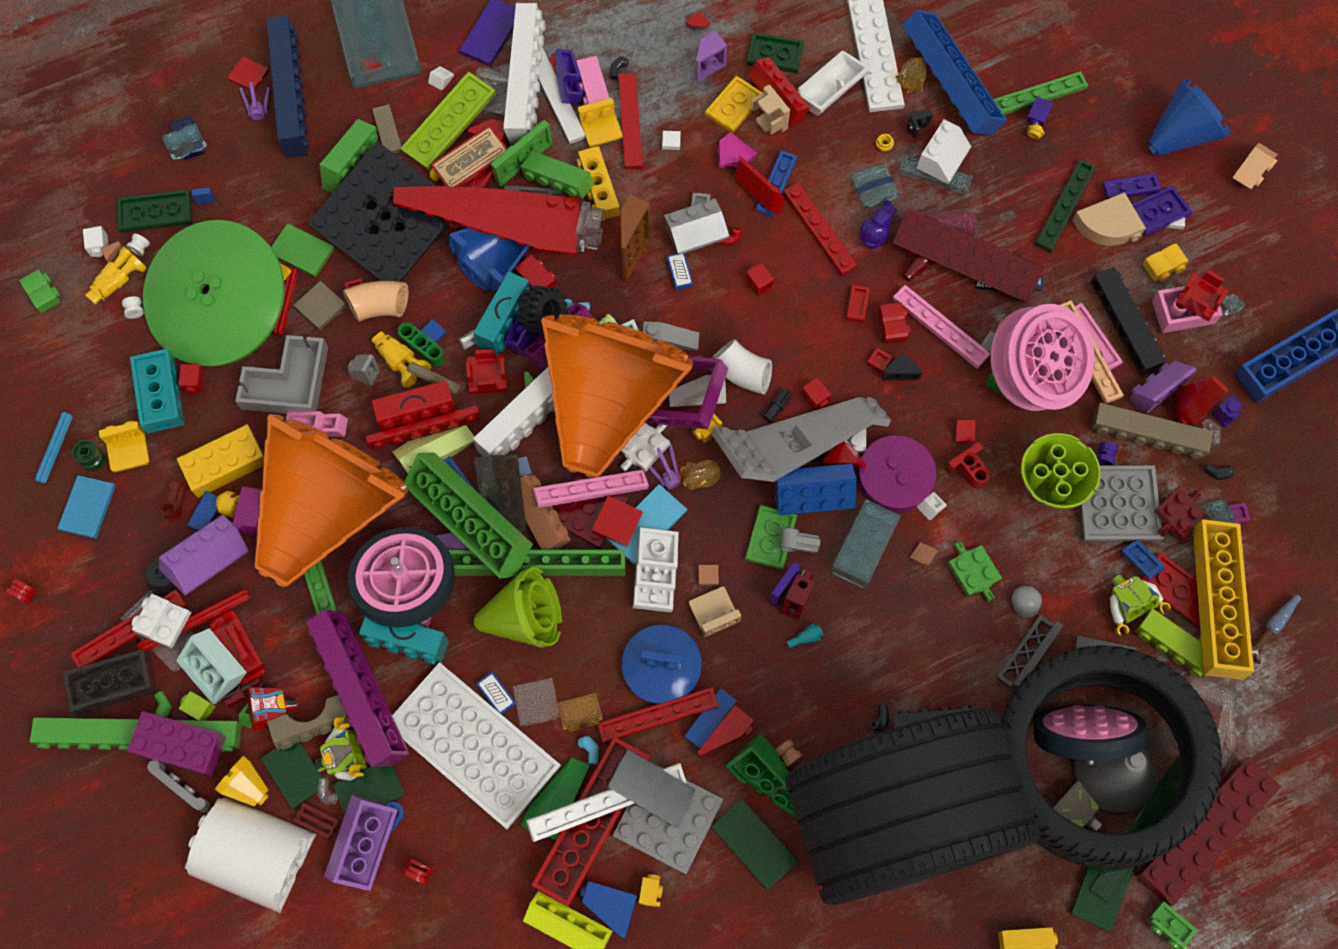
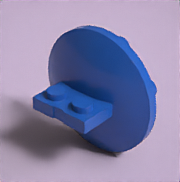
M669 625L650 626L638 632L628 642L622 657V672L627 686L637 697L652 704L665 703L688 695L696 686L701 674V655L696 643L687 633Z

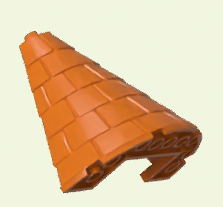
M560 314L558 319H554L555 316L548 315L542 318L541 323L546 342L544 345L553 391L552 399L556 414L555 420L560 441L562 465L570 472H581L589 478H596L604 472L614 460V457L629 443V440L645 424V421L689 373L693 361L688 359V355L676 346L664 340L654 342L652 335L612 322L600 325L598 324L599 321L595 318Z
M269 414L267 417V440H265L262 491L260 492L254 568L259 570L258 573L262 576L274 579L277 585L286 587L306 573L309 568L327 557L330 552L345 543L348 538L367 526L369 522L404 498L408 490L406 489V484L394 472L385 467L379 468V461L349 443L335 438L330 440L328 439L330 435L327 432L294 419L284 422V417Z

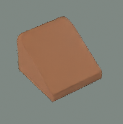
M117 241L101 248L108 263L114 262L117 259L122 246Z
M920 542L910 556V559L926 569L938 550Z

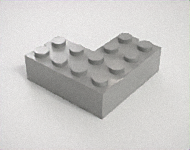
M286 335L280 370L242 366L239 381L242 386H238L236 403L240 409L287 414V412L317 411L328 346L324 338L307 337L305 341L303 336Z

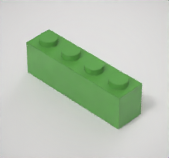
M531 151L520 166L527 180L538 182L545 187H551L558 192L562 191L571 197L583 199L594 184L589 171Z

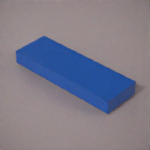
M722 689L715 695L719 708L703 712L684 736L699 749H701L737 702L736 699Z

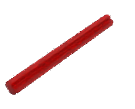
M242 589L189 616L180 634L250 599L249 592L246 589ZM148 638L137 643L138 649L142 653L160 645V643Z

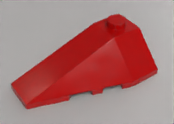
M1215 376L1202 379L1199 382L1193 381L1188 385H1180L1173 393L1174 419L1178 423L1195 426L1226 394L1228 389Z

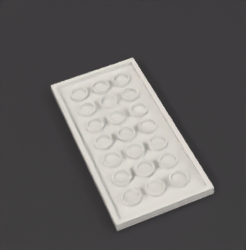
M440 662L392 715L403 740L507 830L561 767L556 760Z

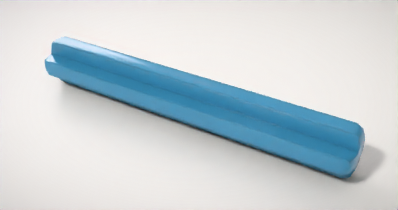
M62 412L35 476V480L39 483L45 484L73 418L69 413Z

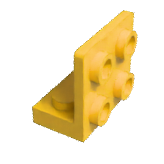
M612 98L578 107L579 120L590 148L623 138L615 115Z

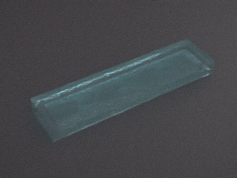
M904 155L899 173L967 194L973 176L956 171L949 184L917 169L920 159Z

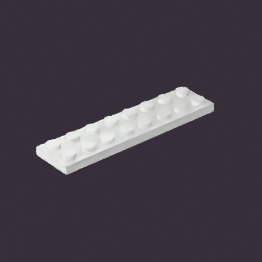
M847 0L858 59L870 67V72L862 77L869 112L903 109L905 104L883 0Z

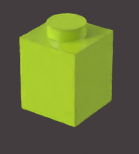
M190 691L188 695L186 694L182 698L179 709L199 721H207L216 706Z

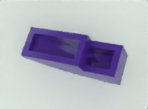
M556 49V75L561 101L566 104L578 105L583 93L579 85L581 74L573 51Z

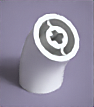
M735 339L723 346L713 356L716 359L723 360V363L728 367L726 379L752 392L763 395L767 392L772 375V362L770 359L762 358L749 352Z

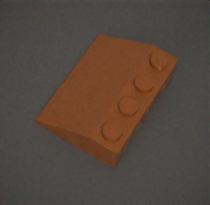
M630 194L627 200L622 201L620 206L624 282L628 281L651 238L650 203Z

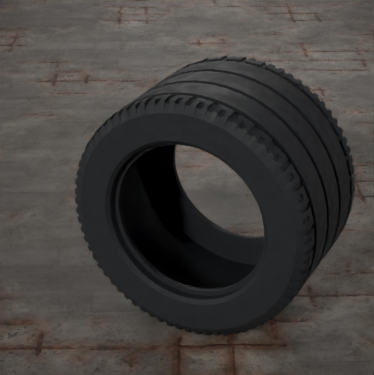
M986 709L964 710L890 729L814 757L794 768L785 777L787 791L792 793L789 797L797 823L803 824L799 829L807 854H812L809 861L817 886L822 885L819 893L824 904L833 906L844 904L942 875L1030 846L1041 837L1038 824L1031 821L1035 816L1026 791L1020 790L1024 785L1015 760L1009 759L1013 755L1005 732L1000 728L1002 724L996 711Z

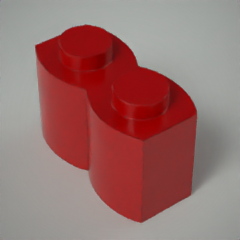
M902 302L880 305L878 314L884 344L907 341L911 330L910 325L906 324L905 320L907 318L906 307L903 308Z

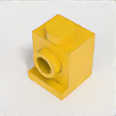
M713 414L709 429L693 428L692 433L698 440L701 439L706 443L713 437L711 433L714 427L722 428L723 423Z
M648 874V878L643 877L639 899L640 905L660 908V902H657V898H661L663 886L659 885L660 876Z

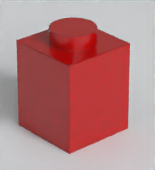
M763 263L748 269L746 281L757 296L773 288L774 278Z
M181 364L178 385L183 392L187 394L203 392L205 371L201 365Z
M818 377L802 388L801 395L814 411L829 405L831 393Z

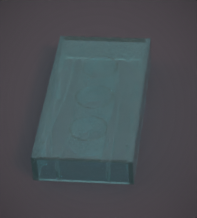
M331 0L354 89L422 73L403 0ZM380 62L381 67L368 70L367 67Z

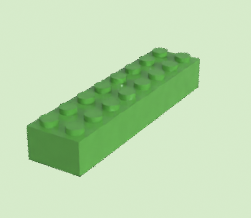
M418 453L404 481L407 486L406 488L499 578L516 577L533 544L436 453Z

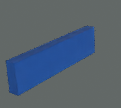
M781 150L768 180L775 187H778L783 194L797 156ZM760 202L758 203L756 212L773 218L774 212L768 211Z

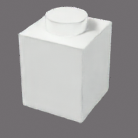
M102 226L83 229L85 250L91 257L103 256L101 248L108 246V236Z

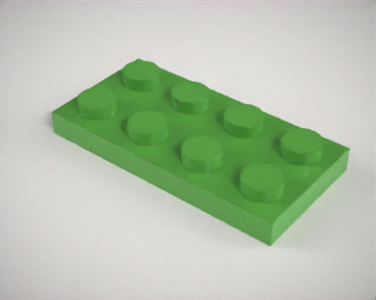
M544 120L540 124L535 125L533 130L527 135H523L504 154L494 159L491 167L495 183L499 187L503 186L522 170L520 166L531 151L541 154L553 144L549 123Z

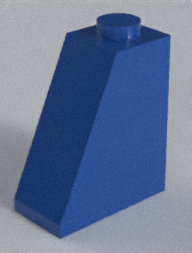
M588 881L587 886L583 885L580 898H583L582 903L615 933L625 939L637 896Z

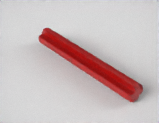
M289 268L292 272L284 282L283 307L276 326L272 331L277 336H282L284 333L298 276L296 268Z

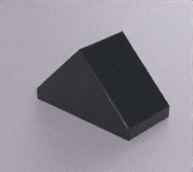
M902 352L884 370L882 381L920 380L922 369Z

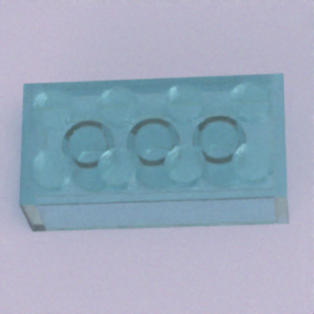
M865 499L830 572L866 589L901 516Z

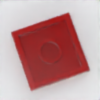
M608 495L592 531L627 547L643 511Z

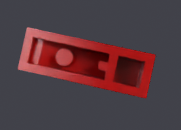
M734 705L697 752V756L702 758L742 739L744 735L748 737L754 729L752 726L754 719Z

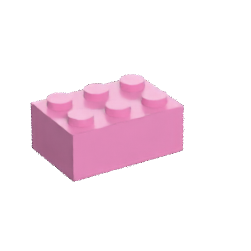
M1185 286L1159 290L1151 300L1162 333L1216 324L1223 315L1220 306L1208 322L1176 304L1175 302Z

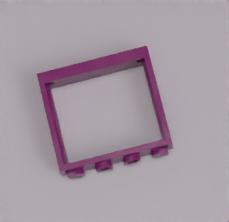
M688 357V359L693 361L691 371L713 372L699 413L655 410L645 423L709 429L728 371V367L723 363V360L716 359L715 357Z

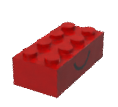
M447 380L372 401L376 419L382 432L456 411Z

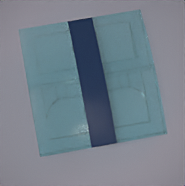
M886 164L869 168L851 176L866 209L881 201L891 200L900 195Z

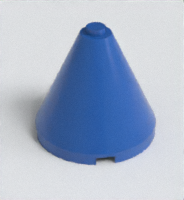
M1187 78L1178 84L1148 141V149L1153 155L1157 154L1160 156L1225 139L1231 134L1228 125L1222 126L1223 116L1216 106L1197 85L1191 88L1188 85L1191 83V80Z

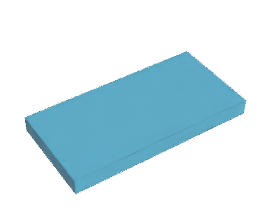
M660 484L636 507V509L643 511L628 546L625 547L606 538L617 550H625V557L633 565L636 564L640 527L668 531L687 512V508Z

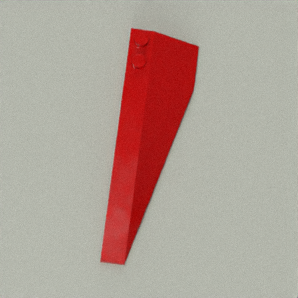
M394 187V205L413 211H424L428 216L433 217L436 215L450 223L455 221L460 223V226L488 235L492 233L498 235L503 240L508 238L517 241V244L522 246L527 244L533 246V249L538 251L576 255L579 198L476 187Z

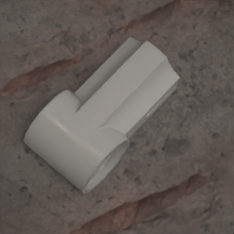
M782 529L781 550L789 552L798 550L811 553L818 552L820 547L819 536L799 533L797 529Z

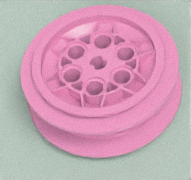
M1043 304L1036 307L1019 309L1006 317L995 333L991 347L993 376L1003 395L1019 408L1040 411L1062 409L1070 406L1084 394L1093 375L1095 355L1091 336L1083 321L1066 307L1057 304Z

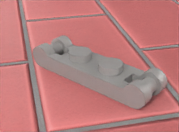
M154 760L148 763V771L194 809L204 813L211 809V803L203 798L196 797L194 795L196 791L187 784L185 786L180 784V778L173 772L168 774L164 764Z

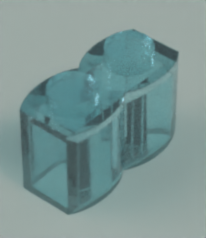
M197 124L187 125L180 131L170 132L162 138L173 159H181L190 152L200 151L207 146Z

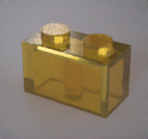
M597 693L557 703L564 730L580 729L579 726L585 724L594 726L599 724L600 720H603Z

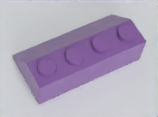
M222 515L159 557V570L186 596L248 553V548L237 528Z
M352 795L324 877L333 883L371 891L398 809Z

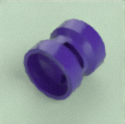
M1101 442L1098 446L1099 454L1096 456L1099 465L1114 466L1116 461L1114 456L1118 452V446L1110 442Z

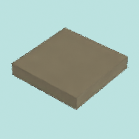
M321 281L294 304L295 309L318 330L325 327L347 306Z

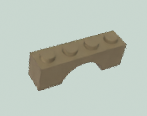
M336 695L326 699L323 712L312 721L297 722L287 714L267 721L277 750L288 749L297 742H306L311 740L313 736L330 733L334 729L335 718L345 716L344 723H349V716L340 703V696Z

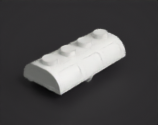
M841 51L798 88V93L810 106L808 111L815 115H820L863 76L869 73L870 67L845 51Z

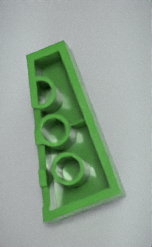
M357 119L320 163L323 190L333 193L376 143L378 135L375 126Z

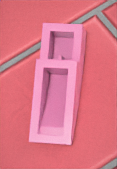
M320 411L287 412L286 420L294 419L325 431L330 435L329 437H345L348 419L342 414H323Z

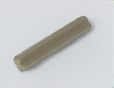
M411 362L407 367L408 372L432 384L447 380L450 392L456 394L460 389L458 383L414 362Z

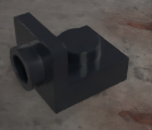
M930 109L910 115L907 129L909 133H912L913 138L918 137L920 128L930 124L933 116Z

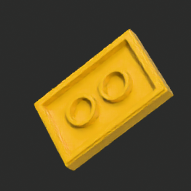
M735 76L707 108L705 116L731 133H734L752 112L751 100L762 94V92L738 76Z

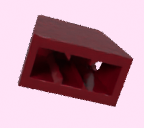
M804 570L801 575H796L780 613L799 620L815 583L812 581L814 575L810 571Z

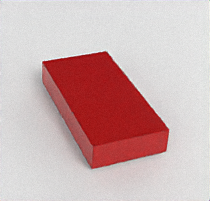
M852 284L846 320L864 323L870 287Z

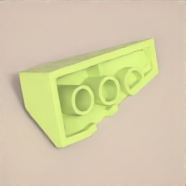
M464 425L408 441L392 451V453L408 474L418 453H436L444 461L473 444L474 435Z

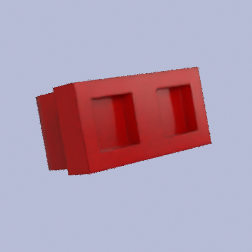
M979 442L949 461L945 468L949 474L959 469L969 484L976 489L983 488L990 477V472L978 458V455L983 450V446ZM964 460H969L972 465H966ZM975 475H981L984 480H978Z

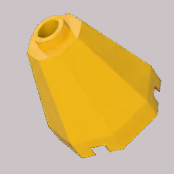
M245 756L232 767L230 772L215 788L222 795L254 807L257 803L261 806L269 797L266 794L269 789L251 761Z

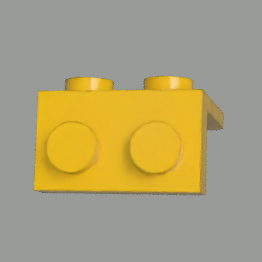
M128 421L124 425L108 426L103 430H99L100 438L107 445L110 469L113 472L147 465L150 462L145 431L137 421Z

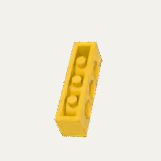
M599 146L578 151L579 159H576L578 168L589 171L594 182L587 193L588 199L593 201V205H591L593 214L598 216L599 221L620 216V207Z

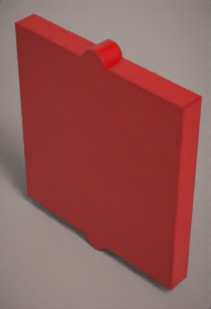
M243 56L237 65L233 66L234 69L227 79L250 90L249 83L253 82L255 90L263 82V78L269 69Z

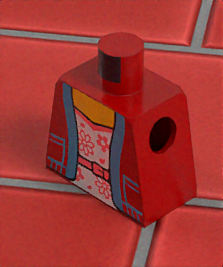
M250 687L248 689L247 701L252 732L268 728L267 721L283 716L287 711L297 710L296 698L284 699L281 688Z

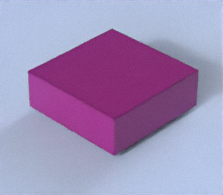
M1246 503L1224 507L1229 523L1243 524L1251 521Z

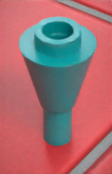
M812 623L798 634L797 637L788 640L787 643L789 648H792L801 643L821 641L820 636H823L819 624L815 626Z

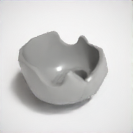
M1021 586L1015 589L1011 598L1014 612L1023 618L1035 616L1042 605L1039 591L1032 586Z

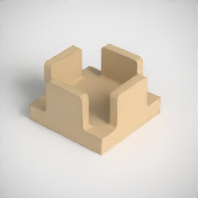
M767 85L763 88L762 94L751 100V110L755 111L761 108L764 111V114L756 118V122L765 133L769 131L773 134L778 130L784 132L788 129L790 109L774 89Z

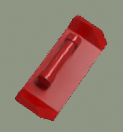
M739 156L735 180L768 211L782 213L785 198L780 192L781 190L767 180L758 169H754L744 158Z
M231 608L214 617L208 626L209 629L246 671L245 676L238 685L247 684L265 674V666L235 611Z

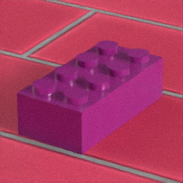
M142 711L127 752L212 777L226 737L214 731Z

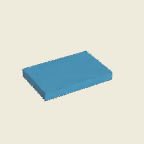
M77 475L57 529L97 539L116 485Z

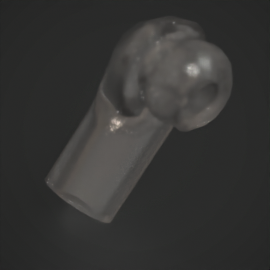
M1205 419L1202 423L1203 429L1213 431L1211 445L1220 446V426L1211 419Z
M318 778V798L325 805H335L338 797L335 793L331 794L328 790L329 778Z

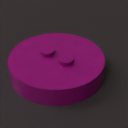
M887 436L872 443L862 456L866 463V468H858V482L864 496L873 505L888 512L901 513L917 508L930 495L936 481V466L930 452L918 441L905 436Z

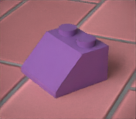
M716 31L705 34L700 40L696 58L697 82L726 66L727 44Z

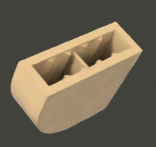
M1125 192L1077 211L1072 220L1084 237L1092 242L1106 246L1120 245L1131 240L1132 242L1137 241L1142 237V233L1146 229Z

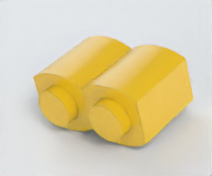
M1176 243L1149 256L1142 265L1154 282L1158 280L1162 282L1171 276L1170 274L1175 272L1178 274L1185 270L1189 260Z

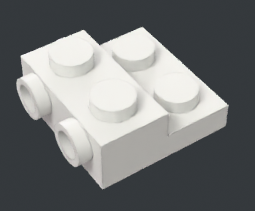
M151 594L150 598L144 599L141 614L133 618L132 630L140 636L172 648L191 612L172 604L166 599Z

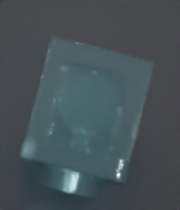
M1225 500L1206 503L1205 509L1213 521L1233 523L1235 515Z

